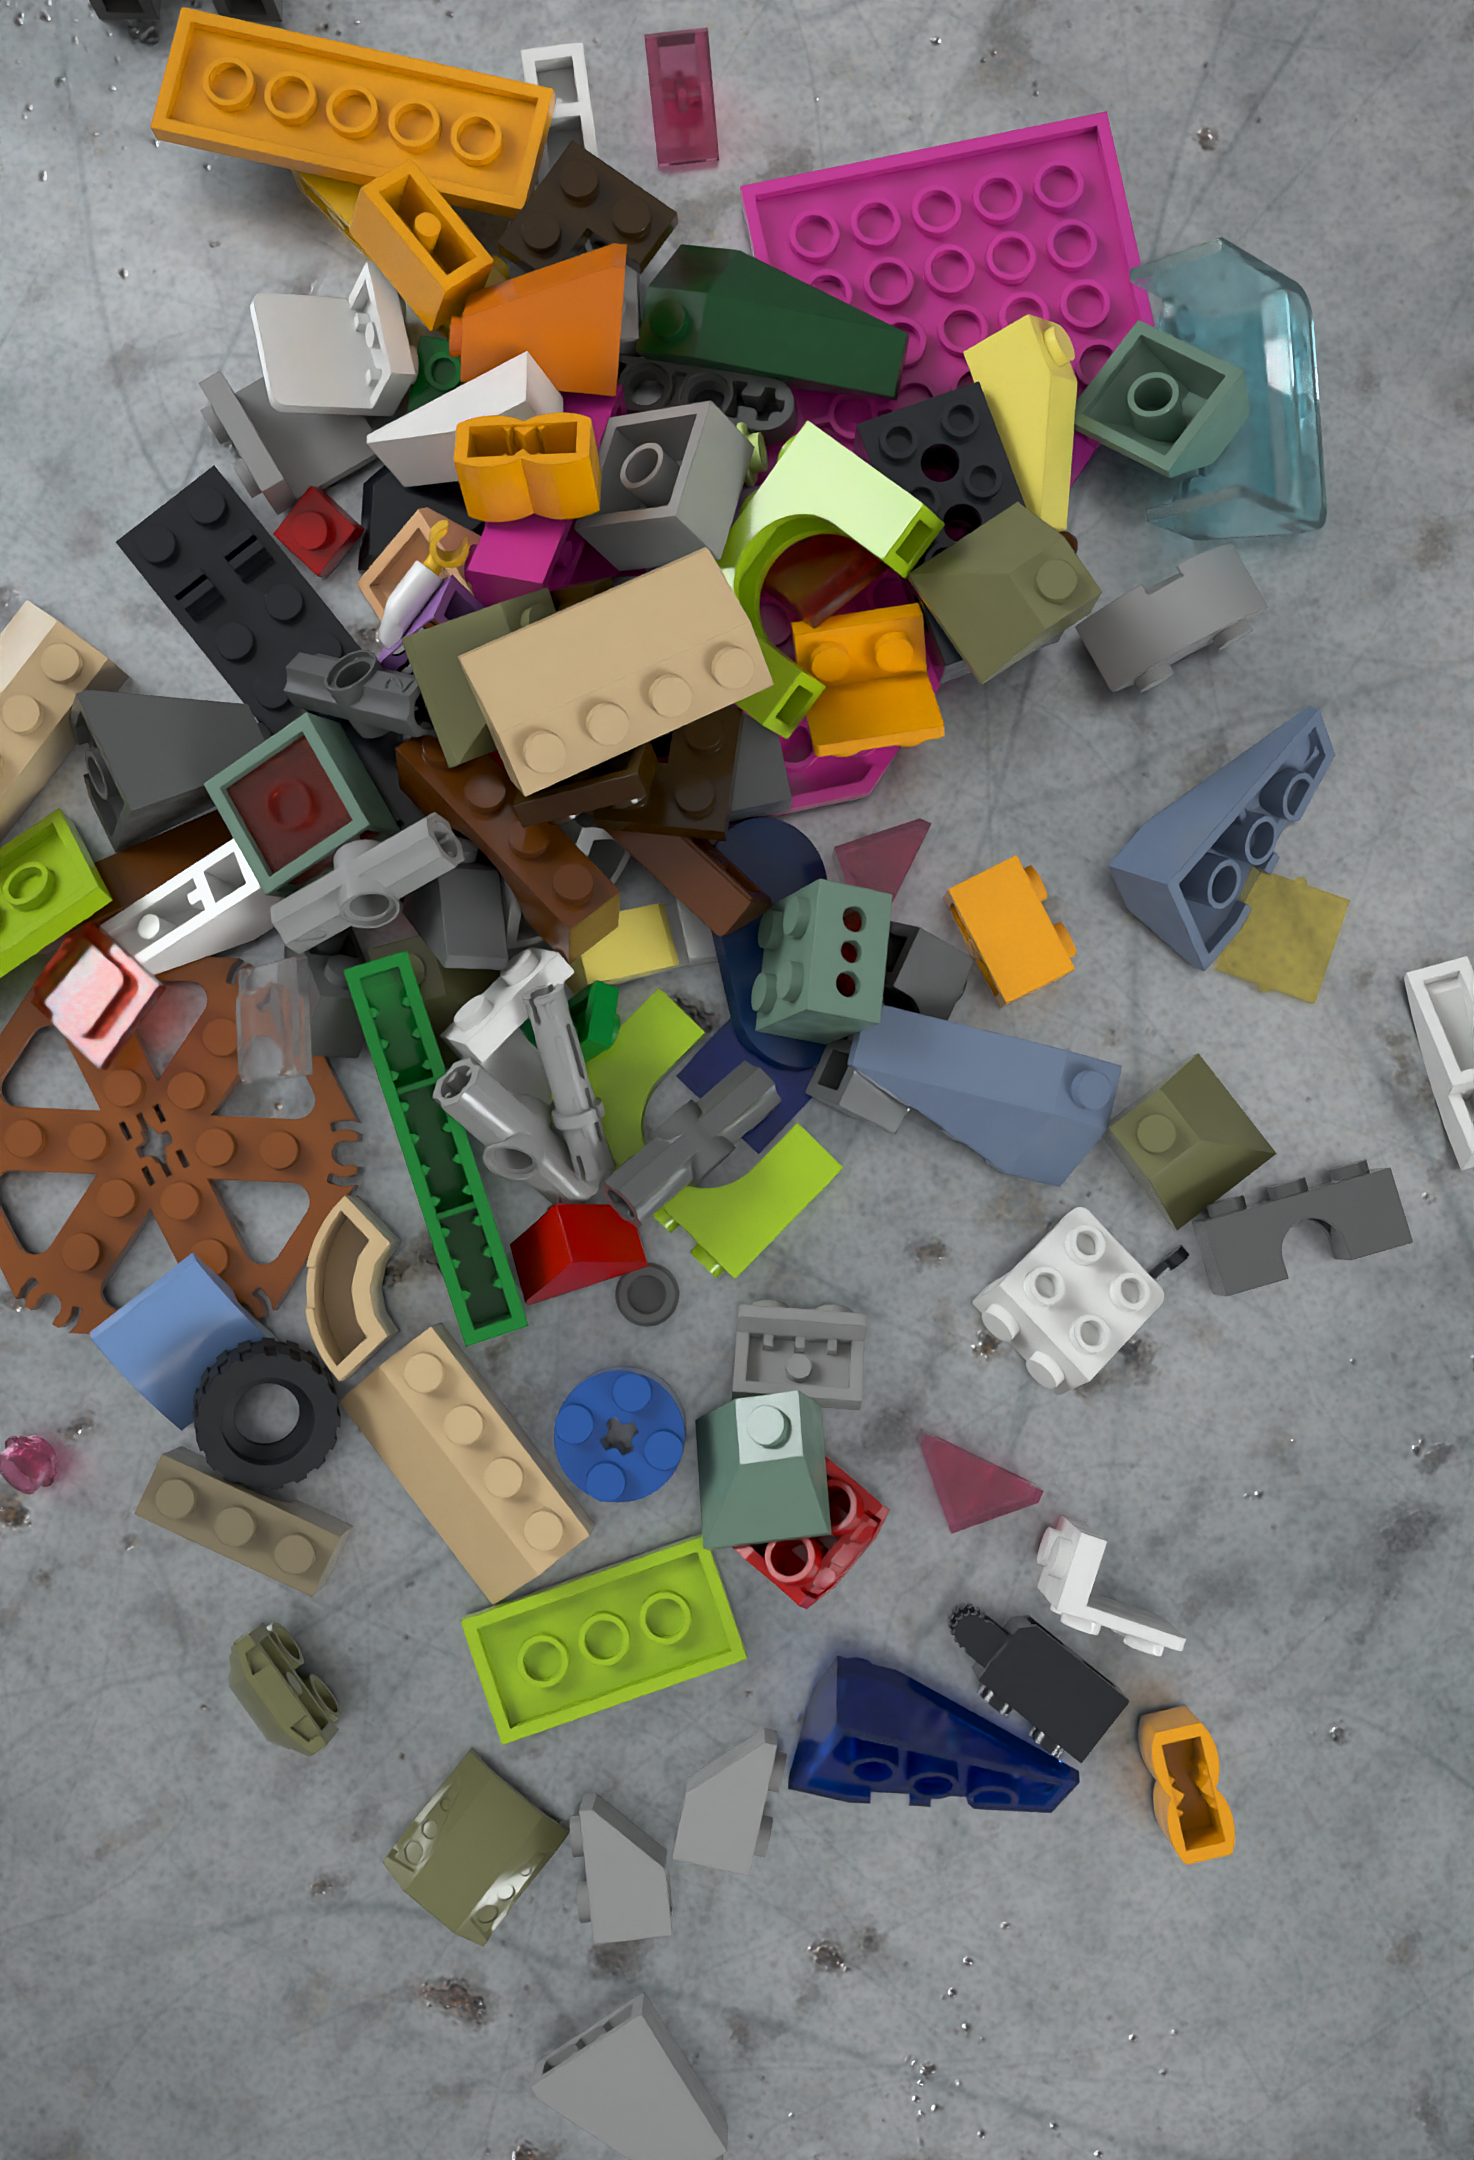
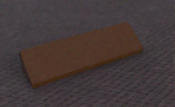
M218 809L95 862L94 864L113 901L44 947L38 953L42 955L48 954L91 935L90 931L232 840L233 836Z
M594 810L587 811L586 813L593 819ZM604 829L718 936L723 937L732 934L766 913L773 905L772 899L707 839Z

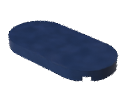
M766 817L747 819L728 829L726 841L717 840L714 844L722 854L772 899L771 902L773 904L818 879L828 880L821 856L809 838L793 825L778 819ZM763 915L730 935L721 937L711 930L730 1018L739 1040L751 1053L756 1052L761 1058L767 1060L765 1063L778 1069L801 1070L819 1064L827 1044L755 1031L757 1011L752 1009L751 995L754 982L762 971L764 948H761L758 944V930ZM842 945V946H841V955H842V957L845 959V954H844L843 945ZM840 973L837 977V989L845 997H851L853 989L850 976Z

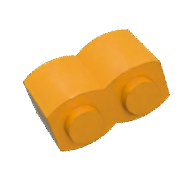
M556 412L538 415L525 421L509 416L489 415L471 418L457 424L453 461L468 516L487 522H507L525 518L533 513L551 519H575L600 511L602 473L591 418L576 413Z
M1185 1705L1141 1715L1138 1728L1139 1747L1145 1765L1156 1779L1153 1805L1157 1822L1163 1834L1186 1865L1232 1855L1235 1844V1825L1227 1801L1216 1788L1219 1780L1220 1765L1217 1748L1210 1733Z

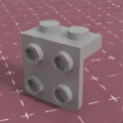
M221 370L199 382L201 389L210 402V405L200 410L220 445L231 439L242 457L232 463L235 472L251 498L263 493L277 515L295 506L310 485L320 487L323 490L378 457L366 443L367 435L372 433L373 430L364 415L277 411L269 402L264 377L236 393L232 390Z

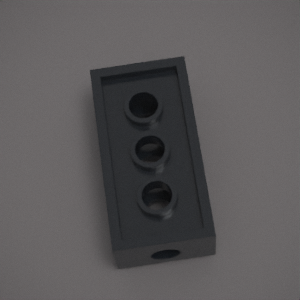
M979 381L856 425L853 446L854 454L922 502L945 523L911 572L957 542L945 533L946 529L958 527L970 534L1016 502L1026 507ZM929 469H938L945 472L950 480L936 482L929 479L923 472ZM899 575L909 604L919 603L924 621L925 647L938 683L942 684L972 673L909 579ZM1061 632L1060 634H1058L1057 636H1055L1054 638H1052L1051 640H1049L1037 649L1057 643L1060 640L1063 632Z

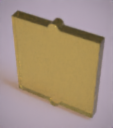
M1251 866L1239 900L1247 903L1251 910L1240 931L1220 953L1215 971L1255 984L1258 991L1262 994L1272 990L1313 1005L1318 997L1350 900L1308 886L1307 880L1304 877L1291 880L1274 873L1269 875Z

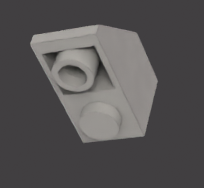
M761 1729L688 1777L674 1839L672 1859L750 1876L754 1855L766 1857L773 1817L764 1816L763 1810L767 1792H780L787 1753L776 1751V1730Z
M597 1793L584 1794L579 1810L580 1816H571L569 1825L573 1857L584 1856L587 1881L577 1882L580 1923L591 1922L593 1945L672 1936L674 1908L667 1850Z

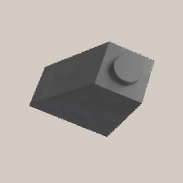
M86 690L76 693L69 717L75 742L78 745L89 744L90 750L85 752L88 774L83 776L89 799L115 853L141 843L215 807L204 783L272 736L263 722H256L249 705L242 703Z

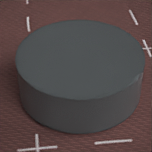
M648 1262V1267L623 1274L615 1290V1299L619 1311L628 1321L638 1326L650 1327L663 1323L674 1313L679 1302L680 1291L676 1278L666 1267L653 1262Z

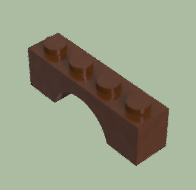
M422 735L417 738L412 736L395 748L400 789L426 816L436 812L449 822L452 829L465 835L482 850L508 883L521 907L525 920L555 952L560 953L568 964H571L618 927L621 891L557 825L544 822L525 828L522 827L512 806L519 789L488 754L449 768L438 737Z

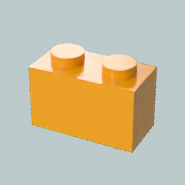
M410 158L360 188L349 233L430 332L451 320L452 316H457L464 312L467 294L485 287L495 260L416 163Z
M1017 855L949 888L943 896V900L972 957L976 959L975 963L999 1009L1070 974L1075 970L1070 958L1077 955L1073 940L1065 926L1060 921L1052 924L1041 903L1048 899V895L1039 874L1032 865L1023 868Z

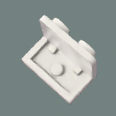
M366 261L349 298L258 293L252 301L250 311L267 394L271 406L277 411L393 416L410 384H414L417 379L419 369L418 354L416 348L413 345H409L404 324L406 301L373 261Z
M529 947L507 962L506 970H501L500 977L484 993L472 998L456 1013L454 1022L440 1037L461 1060L472 1057L512 1094L531 1095L550 1105L553 1102L550 1098L552 1091L539 1051L527 1040L519 1028L528 1018L522 996L526 992L543 985L553 984L555 986L556 984H562L565 988L566 998L569 1000L574 995L565 984V981L575 971L559 952Z
M1077 1207L1068 1212L1012 1271L987 1285L972 1301V1304L982 1313V1321L986 1328L998 1339L1009 1342L1026 1360V1367L1031 1376L1042 1386L1053 1389L1058 1395H1061L1090 1382L1163 1303L1164 1292L1158 1283L1089 1210Z
M1060 1515L1057 1528L1048 1527L1046 1529L1037 1555V1564L1044 1566L1037 1588L1051 1603L1050 1610L1062 1615L1060 1622L1093 1635L1099 1634L1101 1625L1111 1628L1113 1632L1124 1636V1644L1155 1656H1162L1164 1647L1182 1651L1186 1637L1162 1616L1091 1592L1107 1541L1085 1522Z

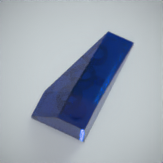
M836 1656L812 1690L788 1777V1789L847 1803L870 1804L871 1792L909 1794V1806L930 1807L931 1799L954 1796L966 1797L968 1805L973 1809L1052 1813L1080 1783L1079 1771L904 1673L895 1669L874 1665L864 1658H846Z

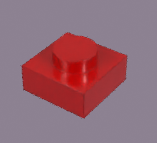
M310 485L273 535L318 577L327 578L365 529L320 487Z

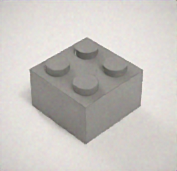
M712 401L610 417L598 451L602 473L600 511L577 518L574 530L619 571L661 567L704 547L710 550L715 560H721L755 447Z

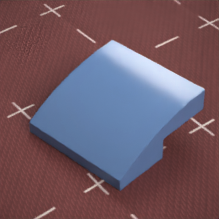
M191 1253L89 1332L92 1341L116 1369L142 1396L181 1431L194 1421L193 1399L195 1390L200 1388L201 1376L206 1368H211L217 1362V1356L225 1350L229 1352L237 1348L238 1343L250 1340V1343L262 1341V1338H275V1341H278L274 1334L238 1303L232 1287L194 1253Z

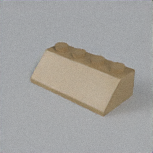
M706 547L457 656L510 780L525 797L774 685L751 621L710 550Z
M26 600L0 634V843L77 745L69 720L76 693L86 690L117 692L129 677L108 657L28 600Z
M442 1322L429 1327L339 1400V1403L492 1605L539 1576L591 1535L595 1523Z

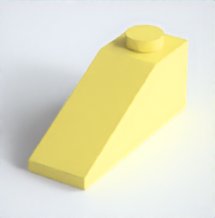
M1028 314L963 353L974 383L980 382L1026 508L1056 531L1061 532L1067 529L1077 396V379L1070 361L1074 360L1075 353L1069 336L1059 324Z

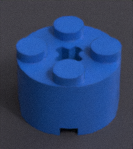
M611 1366L592 1373L581 1381L567 1396L555 1419L554 1445L561 1468L574 1485L600 1502H630L651 1495L671 1478L683 1455L687 1433V1421L683 1405L676 1392L664 1379L644 1369L630 1366ZM617 1417L622 1425L633 1422L637 1426V1430L631 1438V1447L625 1448L620 1441L612 1444L608 1441L606 1435L612 1428L611 1418Z

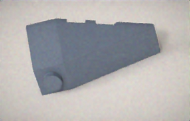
M1308 706L1146 821L1108 865L1127 909L1196 969L1206 971L1243 927L1252 910L1247 903H1244L1260 873L1271 875L1280 858L1273 852L1277 840L1288 821L1295 822L1301 819L1335 756L1319 708Z
M882 1005L880 1024L854 1033L847 1062L849 1067L905 1106L913 1107L940 1126L939 1130L953 1140L963 1142L985 1158L984 1161L999 1172L1057 1187L1064 1183L1107 1131L1122 1069L1121 1065L1072 1051Z

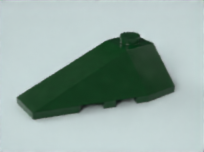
M681 244L647 288L636 351L648 360L774 378L784 382L789 388L897 400L910 336L906 332L740 250Z

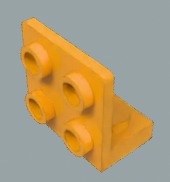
M919 603L791 622L795 662L826 686L805 715L815 756L832 755L847 757L857 754L861 750L893 745L911 747L919 745L925 740L944 737V721L927 673L924 621Z

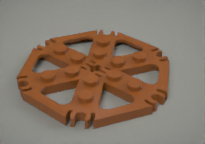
M97 952L92 953L99 961L102 977L99 976L95 963L84 956L75 958L77 967L81 971V980L73 988H68L65 985L60 973L54 971L46 973V984L56 998L52 1001L46 993L44 982L36 980L0 1034V1177L6 1172L14 1170L97 1175L50 1247L40 1254L29 1253L21 1246L0 1204V1268L15 1298L23 1299L28 1287L36 1280L39 1284L32 1288L27 1295L25 1307L30 1310L39 1309L48 1295H56L61 1302V1310L52 1324L57 1328L68 1326L74 1322L79 1314V1308H81L78 1322L69 1333L90 1334L89 1332L119 1310L107 1303L103 1290L151 1216L154 1215L178 1264L191 1253H194L232 1287L238 1303L243 1302L249 1305L252 1314L257 1320L269 1316L268 1305L265 1299L257 1292L260 1289L264 1291L270 1299L273 1311L280 1308L307 1265L312 1244L322 1223L344 1195H353L358 1185L342 1186L332 1182L334 1175L338 1177H354L361 1173V1167L341 1164L337 1159V1149L344 1142H362L363 1134L354 1130L340 1129L336 1131L335 1124L339 1122H362L328 1056L297 1055L282 1013V1007L277 1012L273 1009L283 1001V984L275 981L266 995L256 997L252 992V982L257 977L260 969L250 963L246 964L236 975L234 985L232 984L233 976L244 960L227 957H204L142 979L195 982L203 987L207 995L206 1008L163 1074L160 1075L121 998V993L126 985L119 988L108 985ZM52 1026L63 1034L100 1110L16 1107L5 1100L2 1093L3 1081L37 1030ZM278 1036L285 1039L289 1043L314 1092L315 1105L313 1110L307 1116L300 1119L217 1116L267 1038ZM122 1124H126L132 1136L131 1139L128 1138ZM148 1127H152L157 1134L171 1135L173 1142L165 1147V1153L168 1157L165 1160L168 1166L166 1163H162L157 1156H145L143 1154L142 1148L150 1142L147 1134L149 1131ZM182 1152L184 1153V1155H185V1157H186V1159H187V1161H188V1163H189V1166H188V1164H187V1162H186V1160H185V1158H184ZM148 1169L155 1181L153 1185L147 1175ZM213 1179L296 1183L307 1191L310 1200L309 1208L274 1261L268 1264H258L254 1261Z

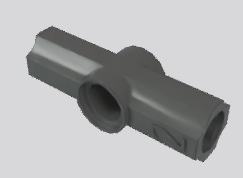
M358 650L342 658L319 653L310 655L299 652L286 666L287 683L284 692L295 707L349 720L358 735L363 738H376L390 731L417 738L422 735L437 737L415 675L385 669L375 653L370 650Z
M744 1060L696 1103L690 1100L679 1108L649 1137L650 1143L636 1155L631 1156L602 1184L601 1189L606 1194L609 1204L623 1220L629 1221L637 1228L641 1227L688 1184L694 1187L735 1150L734 1144L747 1132L752 1131L755 1126L775 1110L782 1101L776 1091L775 1083L760 1067H755Z

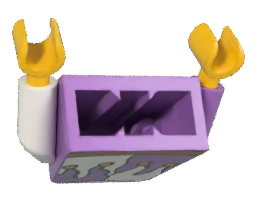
M449 520L438 521L432 526L429 532L430 554L423 564L417 560L414 562L387 599L378 633L384 645L378 659L385 669L414 675L401 638L485 608L453 574L444 580L438 577L444 568H455L463 564L469 554L467 535L462 539L459 547L453 551H444L438 547V541L445 536L450 527Z

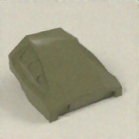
M276 1621L267 1627L262 1622L233 1642L231 1654L229 1655V1687L266 1740L277 1746L300 1752L308 1757L325 1747L339 1730L334 1722L341 1717V1709L330 1689L318 1676L311 1674L302 1681L295 1672L297 1668L304 1664V1658L299 1646L290 1633Z
M471 1747L387 1853L382 1863L401 1889L449 1930L484 1947L514 1903L561 1846L570 1833V1828L562 1821L557 1823L498 1776L480 1759L481 1754Z

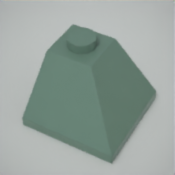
M1138 320L1076 401L1074 430L1168 478L1213 464L1251 415L1245 371Z
M794 1390L734 1399L695 1420L703 1549L713 1550L832 1535L820 1404L801 1391Z

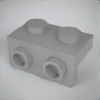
M760 1300L752 1305H739L732 1401L739 1398L799 1390L820 1404L821 1408L860 1410L863 1389L864 1342L867 1332L868 1315L853 1313L848 1307L833 1304L820 1306L816 1310L789 1308L787 1304L777 1300Z

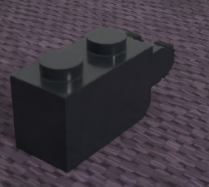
M964 1603V1606H957L955 1611L952 1610V1616L948 1617L950 1620L948 1627L951 1628V1635L955 1636V1643L958 1642L960 1648L964 1647L965 1653L976 1661L972 1669L978 1681L982 1683V1686L977 1691L980 1697L1005 1717H1008L1013 1710L1022 1715L1033 1724L1032 1728L1028 1731V1735L1057 1759L1066 1751L1078 1762L1082 1763L1130 1702L1118 1686L1030 1615L1011 1617L1002 1627L985 1612L980 1613L979 1607L974 1608L973 1604L966 1606Z

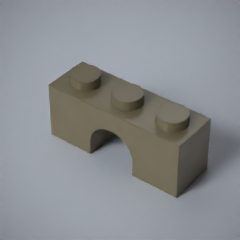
M183 1446L161 1455L134 1513L145 1520L311 1597L327 1584L353 1528V1525L297 1499L293 1502L279 1501L247 1489L241 1483L235 1482V1484H232L223 1478V1474L219 1470L213 1471L207 1464L206 1457Z

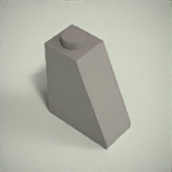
M645 1992L535 2064L530 2089L535 2097L628 2160H723V2154L727 2152L728 2125Z

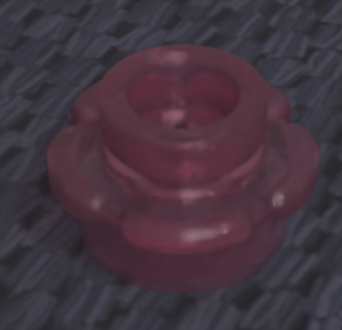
M10 1436L5 1441V1450L0 1453V1473L13 1488L30 1495L35 1493L41 1486L49 1487L54 1483V1477L57 1475L55 1464L58 1461V1457L52 1446L40 1436Z

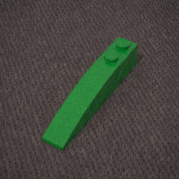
M407 950L344 969L345 978L465 1346L467 1347L529 1326L465 1128L432 1098L437 1080L447 1072Z

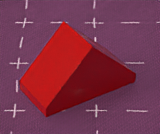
M555 1204L510 1244L524 1301L527 1306L649 1266L638 1228L629 1221L623 1220L609 1204Z

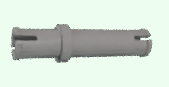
M547 984L526 992L522 996V1000L533 1027L538 1051L552 1091L556 1108L552 1111L554 1125L557 1129L563 1131L571 1155L575 1178L578 1181H582L585 1178L587 1181L603 1178L616 1169L615 1160L612 1157L601 1119L605 1115V1108L602 1099L595 1097L590 1084L579 1039L568 1008L564 985L556 984L553 986V984Z

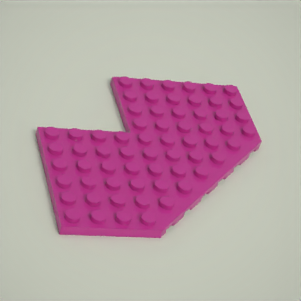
M1107 111L740 186V198L753 257L906 332L910 336L897 400L790 388L798 411V424L793 434L785 441L776 445H766L768 469L758 473V480L754 486H761L777 464L778 455L784 444L791 437L799 433L807 420L854 453L853 446L857 424L974 383L963 352L1028 314L1059 324L1069 336L1075 353V358L1070 363L1077 379L1076 401L1138 320L1155 327ZM1074 430L1070 490L1101 444ZM929 469L923 472L929 479L936 482L950 480L945 472L938 469ZM958 527L945 530V533L954 541H959L969 534L966 530ZM819 534L806 537L794 543L772 564L764 579L760 593V616L764 630L771 642L795 662L791 622L909 604L899 574L849 538L835 534ZM586 541L569 584L605 577L641 576L646 573V568L619 571ZM926 650L927 673L936 695L942 684L938 683ZM735 703L731 704L732 706H734V707H736V708H740V707L737 706ZM804 716L788 739L779 735L792 796L791 810L761 817L769 818L869 797L901 746L893 745L861 750L857 754L847 757L832 755L817 757L814 754ZM669 755L662 758L657 756L658 762L668 763ZM745 820L729 823V826L738 824Z

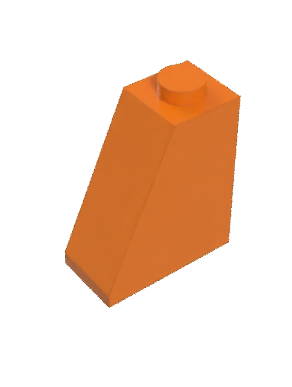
M613 243L467 294L463 316H452L450 323L449 356L461 358L460 382H469L528 351L558 391L616 396L627 244Z

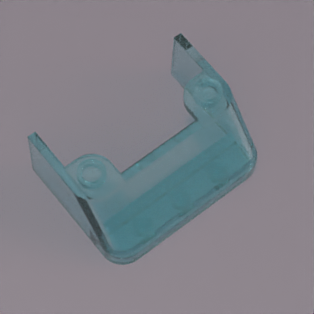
M1223 237L1129 269L1131 283L1162 299L1163 311L1159 316V330L1245 371L1251 413L1213 464L1199 468L1198 475L1185 478L1180 482L1177 494L1174 495L1171 503L1146 509L1147 522L1194 541L1292 536L1321 529L1327 517V498L1314 323L1311 305L1302 286Z

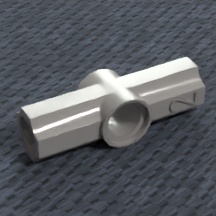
M434 812L383 842L364 839L347 843L336 851L333 857V871L270 907L272 925L281 935L285 946L298 954H302L350 926L368 929L388 924L397 917L400 911L399 899L450 871L464 861L461 842L456 838L449 822Z
M472 1057L454 1062L450 1070L437 1080L432 1098L441 1105L442 1109L486 1146L483 1161L491 1172L509 1180H525L553 1205L585 1204L591 1196L597 1193L600 1179L587 1181L585 1178L582 1181H578L575 1178L568 1145L551 1129L553 1122L552 1109L547 1103L531 1095L512 1094Z

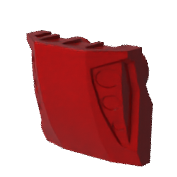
M826 1454L832 1535L732 1547L799 1607L808 1609L836 1587L876 1539L890 1511L886 1505L876 1499Z

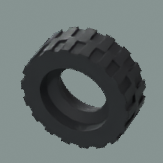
M262 1338V1341L251 1343L250 1340L238 1343L237 1348L229 1352L225 1350L217 1356V1362L211 1368L207 1367L202 1374L201 1386L199 1389L196 1388L193 1399L196 1441L200 1452L204 1451L206 1462L213 1471L219 1470L225 1480L232 1484H235V1482L244 1484L247 1489L259 1490V1487H271V1490L284 1488V1484L293 1481L298 1483L306 1479L307 1474L314 1468L318 1470L326 1461L325 1456L329 1449L333 1450L337 1442L336 1430L341 1425L339 1400L326 1366L323 1368L319 1363L318 1357L310 1350L306 1352L300 1349L299 1344L289 1340L286 1343L275 1341V1338ZM260 1384L280 1385L288 1389L295 1396L299 1404V1417L294 1429L283 1439L272 1443H257L247 1439L240 1433L234 1422V1410L239 1398L247 1390Z

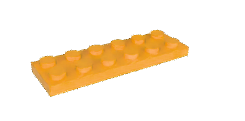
M181 7L150 128L157 140L363 186L411 158L449 205L515 219L534 192L556 99L553 88Z

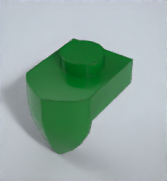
M598 980L567 1000L585 1063L608 1050L614 1044L620 1029V1016L616 1014L619 988ZM528 1017L519 1028L527 1040L538 1049L533 1027Z

